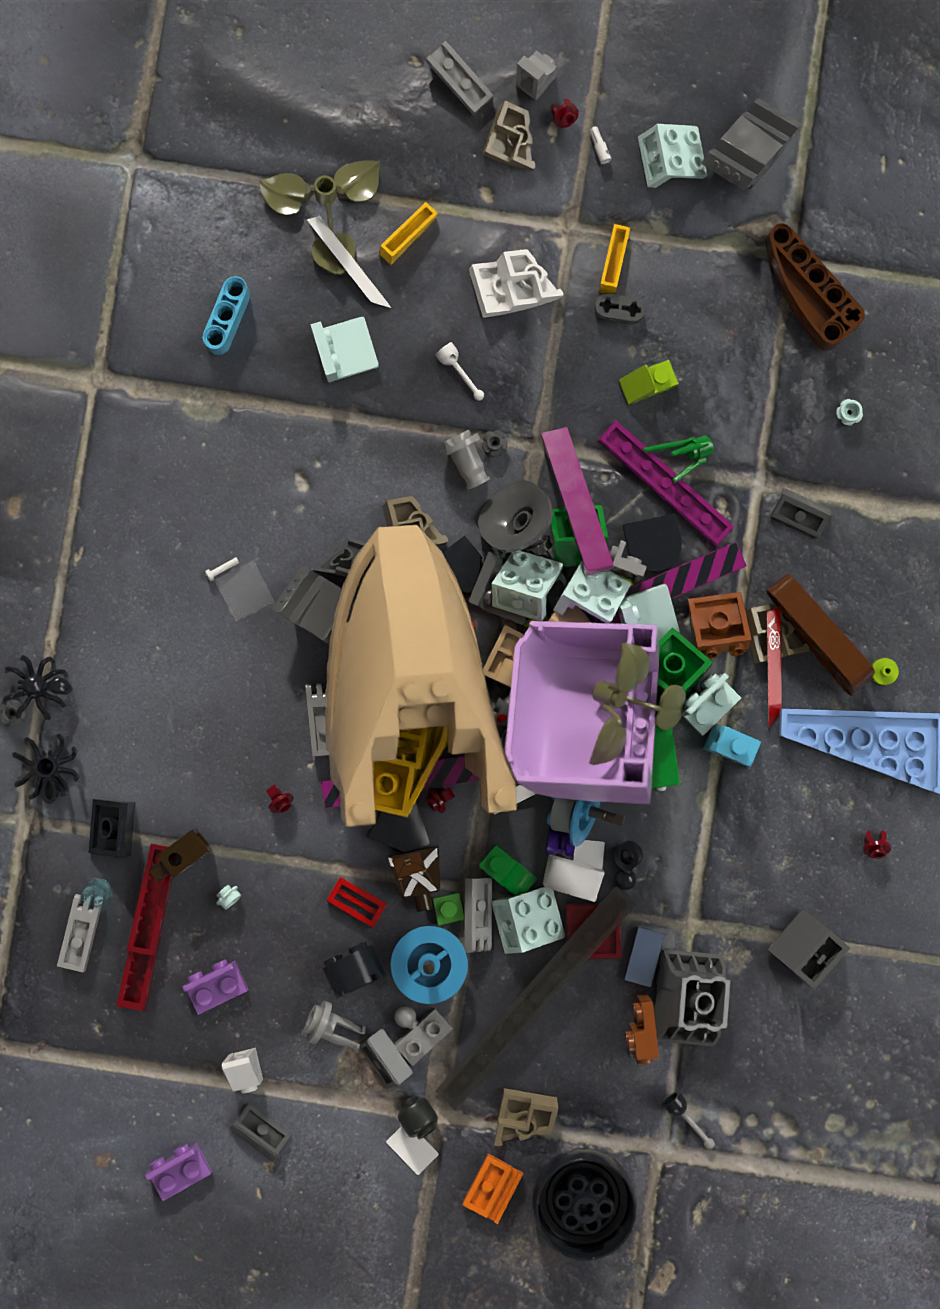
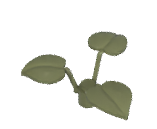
M358 161L344 165L336 172L334 179L326 175L318 177L314 186L310 187L308 194L304 180L300 176L291 173L260 179V189L268 206L276 213L286 216L297 214L301 209V202L306 203L315 195L316 201L321 205H325L328 227L334 233L331 204L336 200V192L340 195L345 193L350 201L357 203L370 200L378 189L380 163L378 161ZM345 232L335 234L354 259L356 248L352 237ZM318 237L314 241L311 250L315 263L334 275H341L346 272V269L321 237Z
M622 643L621 659L616 673V684L600 681L594 687L593 699L603 704L602 709L607 711L613 718H609L600 730L589 761L591 765L610 762L622 752L627 732L621 726L622 719L613 709L622 707L625 701L658 711L655 725L663 730L673 728L683 714L686 695L684 689L679 685H671L663 692L660 706L626 696L627 692L636 689V684L646 679L650 667L648 653L637 645Z

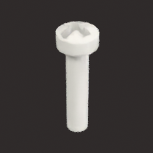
M234 558L212 571L206 570L205 574L210 581H213L216 575L237 565L239 561L237 558Z

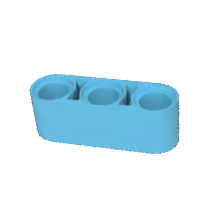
M233 276L224 282L203 332V342L214 355H222L230 348L250 300L248 286L240 277ZM233 288H243L241 295L236 297L230 295ZM225 311L233 312L232 318L228 321L220 320L222 313ZM216 335L222 336L223 340L219 345L214 346L210 344L212 337Z

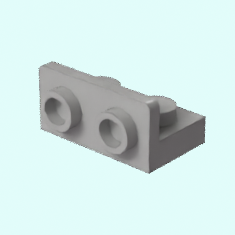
M621 540L617 547L613 545L609 552L613 562V569L610 571L630 579L633 584L637 585L644 576L647 566L642 565V561L638 558L626 556L625 559L621 557L626 542Z

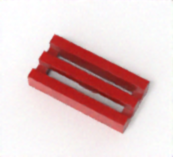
M342 876L326 900L371 927L375 926L387 905L383 900ZM344 885L379 906L378 910L342 890L340 887ZM336 894L370 912L374 917L370 919L336 899Z

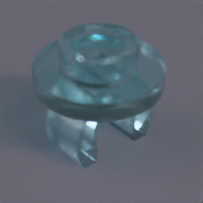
M91 878L87 883V887L82 892V901L85 902L89 897L93 896L95 897L94 907H100L103 901H108L112 896L109 883L101 878Z

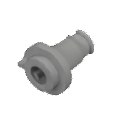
M469 430L444 441L445 449L439 452L442 458L447 455L451 456L460 475L468 485L467 489H472L490 480V477H487L484 465L474 445V442L481 438L478 433L471 435Z
M323 1001L320 1006L314 1005L301 1033L307 1037V1042L315 1045L321 1038L339 1046H347L356 1052L360 1044L334 1034V1028L337 1024L364 1035L366 1027L364 1025L358 1026L351 1020L332 1013V1004L330 1002Z

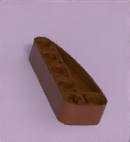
M784 223L777 224L771 229L765 241L775 279L789 307L805 331L818 347L823 350H831L854 332L863 322L865 317L864 310L789 225ZM774 235L783 236L785 243H777ZM791 255H799L803 263H795ZM809 274H816L820 278V283H813L809 279ZM827 294H834L838 299V303L828 301ZM851 315L853 316L854 320L852 319L848 321L845 317ZM824 331H832L836 339L828 340L824 335Z
M787 573L766 590L772 602L778 608L780 607V611L786 621L790 622L795 628L796 634L804 644L807 643L812 654L848 695H854L873 679L875 670L870 662L790 574Z

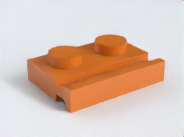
M488 1153L462 1205L486 1218H490L498 1224L523 1176V1172Z

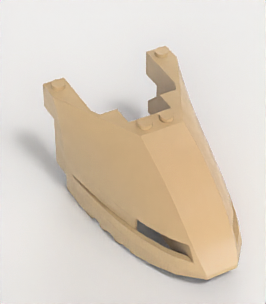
M418 525L378 527L356 555L343 584L329 642L327 686L325 691L326 750L329 752L331 781L340 791L342 821L346 826L375 824L372 761L396 759L399 729L447 726L448 752L451 754L465 753V768L480 779L481 807L488 813L517 810L515 780L497 730L474 626L458 581L442 551ZM371 561V566L363 578L358 595L356 597L350 621L347 622L351 603L354 598L356 589L358 587L360 578Z

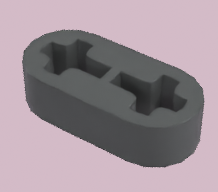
M615 294L600 295L594 307L595 313L600 319L625 324L639 323L645 313V305L640 299ZM605 301H609L611 307L618 309H610L608 313H605L604 308L599 307V305H604ZM631 305H635L636 310L640 311V313H636L635 317H631L629 311L621 310V308L630 309Z

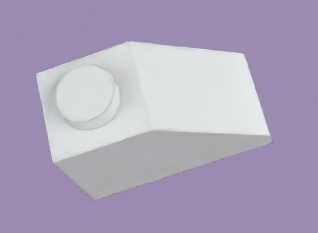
M256 1048L229 1054L222 1063L223 1071L233 1091L241 1090V1093L257 1090V1085H260L263 1081Z

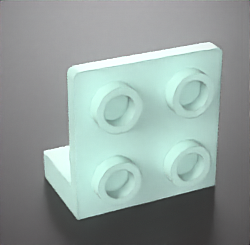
M656 124L638 136L647 187L656 188L671 178L703 179L707 177L706 167L701 164L704 155L697 126Z
M364 317L323 328L321 321L310 324L328 382L379 367Z
M520 550L512 552L492 582V606L537 621H543L546 616V595L561 573L563 564Z
M581 561L553 611L562 616L568 607L573 609L576 605L609 624L631 583L610 570L586 575Z
M666 584L623 598L618 608L621 624L657 625L659 640L672 627L680 633Z
M726 673L710 675L700 685L703 690L699 694L692 693L685 700L682 716L702 736L741 699L725 682L729 677Z
M542 887L514 897L499 898L492 901L505 954L523 953L565 938L553 890Z

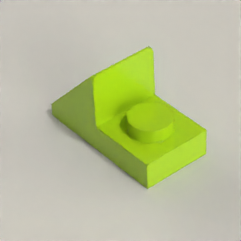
M669 360L650 367L644 365L619 379L628 405L678 386V381Z

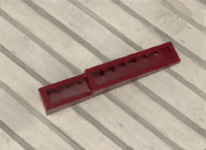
M152 843L150 845L127 947L128 955L116 1004L118 1007L147 1011L173 878L170 874L158 883L151 875L149 869L160 862L157 855L167 849L168 846ZM177 853L172 857L174 863H176Z

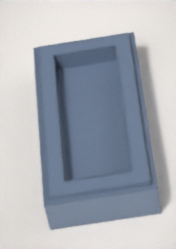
M637 926L624 980L651 987L664 933Z

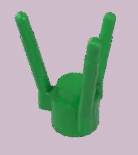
M706 435L653 445L643 449L647 453L682 447L672 451L671 455L676 456L686 453L689 459H695V462L672 479L674 483L698 466L707 462L706 457L714 452L713 443Z

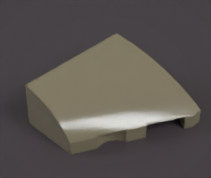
M505 100L498 107L482 155L513 167L532 171L535 167V161H532L530 147L533 142L532 135L528 129L530 124L529 111Z
M413 496L387 500L382 506L387 527L418 525L437 547L448 543L447 536H442L432 524L433 520L431 517L421 511L420 504Z
M775 603L753 607L745 611L752 639L750 646L755 664L768 661L767 612L778 608ZM780 611L781 658L810 651L807 643L802 644L794 634L795 628L783 618Z
M504 1088L494 1146H502L503 1141L519 1138L522 1141L529 1139L532 1135L553 1133L558 1111L557 1097Z

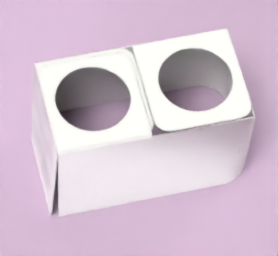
M548 855L543 885L551 890L595 902L605 872L597 867L555 855Z

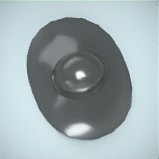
M527 480L511 483L495 493L485 503L478 519L479 532L484 540L497 550L502 552L523 550L534 544L549 528L553 517L552 504L548 495L534 483Z

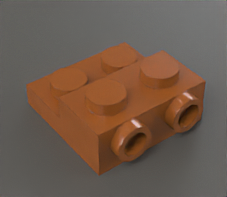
M741 592L688 599L687 605L692 625L693 643L706 657L714 659L719 656V653L730 652L732 656H739L744 654L747 649H750L752 639Z
M647 994L636 995L637 1003H633V1014L637 1023H629V1031L625 1032V1040L629 1053H633V1057L636 1059V1064H649L653 1062V1058H659L653 1001Z

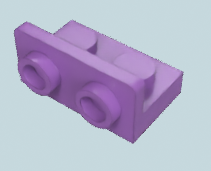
M226 959L211 966L213 971L205 975L200 971L186 978L188 983L182 986L184 992H188L198 1015L249 990L235 960L230 963Z
M186 1143L173 1151L174 1156L165 1160L164 1157H161L149 1165L150 1169L144 1176L147 1181L151 1179L162 1201L212 1173L197 1143L190 1147Z

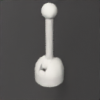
M450 342L435 354L437 359L444 365H453L473 391L474 398L478 401L484 398L483 391L476 388L457 363L459 356L454 344Z

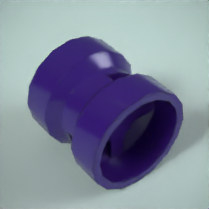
M550 827L545 854L555 855L559 853L566 858H573L575 846L570 842V833L554 831ZM561 837L560 849H558L559 839Z

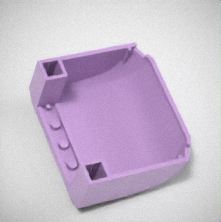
M531 621L522 639H519L515 646L505 754L517 783L532 792L554 798L650 804L655 710L625 701L622 707L613 709L622 719L621 726L627 732L624 748L620 755L610 762L591 765L589 761L601 728L609 718H613L607 711L602 709L603 704L593 699V690L600 681L616 684V673L621 659L622 643H631L643 648L650 658V667L646 679L636 684V689L627 692L626 696L650 704H657L659 671L657 625Z

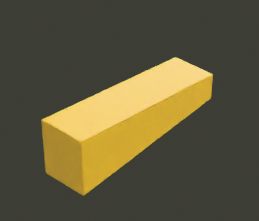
M425 202L380 245L379 255L392 265L437 218L438 213Z
M614 224L598 293L615 294L629 236V227Z

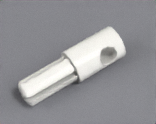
M592 127L589 132L595 144V151L600 163L606 164L612 158L606 143L602 140L598 127Z

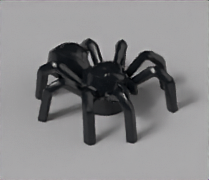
M22 655L20 660L26 663L29 676L18 668L11 666L5 667V673L13 672L24 679L18 680V683L22 685L17 687V690L23 691L6 695L3 698L2 704L6 705L8 700L27 695L24 703L17 709L15 717L21 718L22 712L28 707L31 700L35 699L37 708L44 718L50 720L51 716L42 705L40 698L45 697L55 701L64 708L66 704L61 698L46 693V691L58 695H68L73 690V687L66 679L60 677L54 678L49 682L46 681L57 674L67 677L68 673L64 669H56L42 676L45 664L55 662L54 658L46 657L40 662L35 674L31 660L27 656Z
M57 734L60 743L53 756L51 750L48 751V755L43 750V756L41 757L35 741L28 737H25L24 741L32 747L37 759L36 762L27 759L17 752L12 753L13 758L33 766L35 769L21 780L16 781L15 787L24 785L30 778L36 774L38 775L36 789L33 794L29 795L30 800L39 795L43 778L45 781L42 787V797L47 804H52L60 793L58 784L53 780L54 777L63 787L61 796L68 795V785L59 775V772L73 775L75 782L80 778L74 769L60 767L61 764L74 760L78 753V750L73 746L70 756L57 759L65 745V739L61 734Z

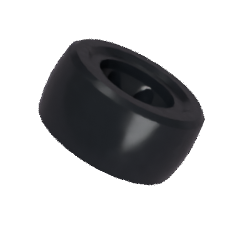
M574 1148L554 1156L543 1167L534 1186L532 1210L535 1223L542 1237L554 1250L575 1260L592 1261L614 1253L626 1242L632 1232L637 1216V1198L634 1185L628 1173L614 1158L593 1148ZM581 1180L583 1182L582 1188L574 1189L572 1187L573 1181ZM596 1183L602 1184V1192L595 1193L592 1189ZM561 1196L569 1197V1204L561 1205L559 1198ZM603 1203L609 1204V1208L605 1213L600 1211V1206ZM580 1204H592L590 1206L591 1209L586 1212L581 1211L579 1207ZM574 1216L577 1219L576 1223H570L566 1220L567 1217ZM596 1220V1223L586 1226V1224L592 1223Z

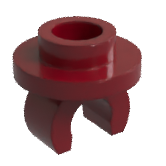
M567 98L564 99V104L558 108L554 104L551 105L553 121L560 128L571 126L579 116L578 108Z
M275 784L266 790L272 799L268 806L270 812L281 814L291 808V803L294 800L291 793L283 794Z
M445 787L438 792L431 788L427 791L428 797L426 802L434 812L444 813L446 811L444 803L453 799L455 795L450 787Z
M867 831L864 837V854L873 859H880L891 851L890 843L886 842L887 835L885 831L880 832L879 841L873 840L871 831Z

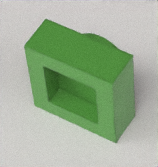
M459 892L433 898L438 925L465 920Z

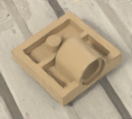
M506 625L504 626L483 668L484 676L511 688L515 646L519 639L523 638L524 634Z

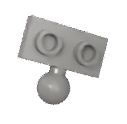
M410 1006L399 1007L394 1015L397 1025L409 1028L394 1045L412 1066L453 1030L452 1025L435 1007L418 1022L416 1021V1013Z

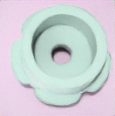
M846 399L837 408V417L845 425L858 423L863 417L862 406L855 400ZM848 410L852 411L851 415L847 413Z
M229 885L224 887L216 895L219 898L216 904L221 905L225 910L230 908L242 896L237 891L238 887L234 886L231 888Z

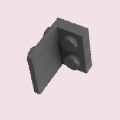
M488 552L468 602L476 608L525 625L528 617L492 606V582L506 561L499 555Z

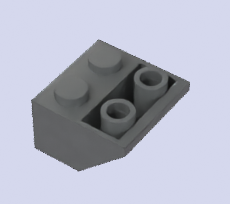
M802 908L767 950L804 983L815 990L850 950V947Z

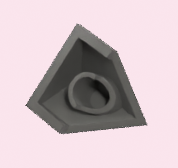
M349 538L348 543L313 570L346 580L356 555L366 542ZM370 563L368 564L363 575L361 576L359 584H362L363 578L368 571L367 569L369 568Z

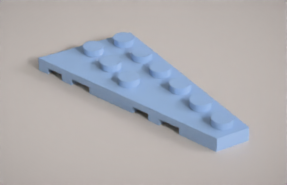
M780 709L779 736L940 795L939 713Z

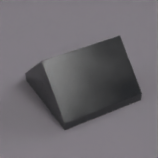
M93 799L88 853L116 858L131 856L135 802Z

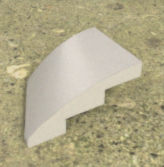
M527 249L503 252L496 262L472 264L469 268L483 318L533 308L555 301L563 296L562 290H557L547 278V272L536 263L535 258Z

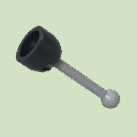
M676 1091L668 1096L663 1102V1107L667 1112L675 1116L682 1115L704 1141L705 1148L713 1149L715 1146L714 1140L708 1138L685 1112L687 1102L683 1095Z

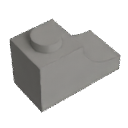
M537 50L529 58L523 56L517 63L516 86L537 101L556 78L557 66L554 60L546 54H540Z

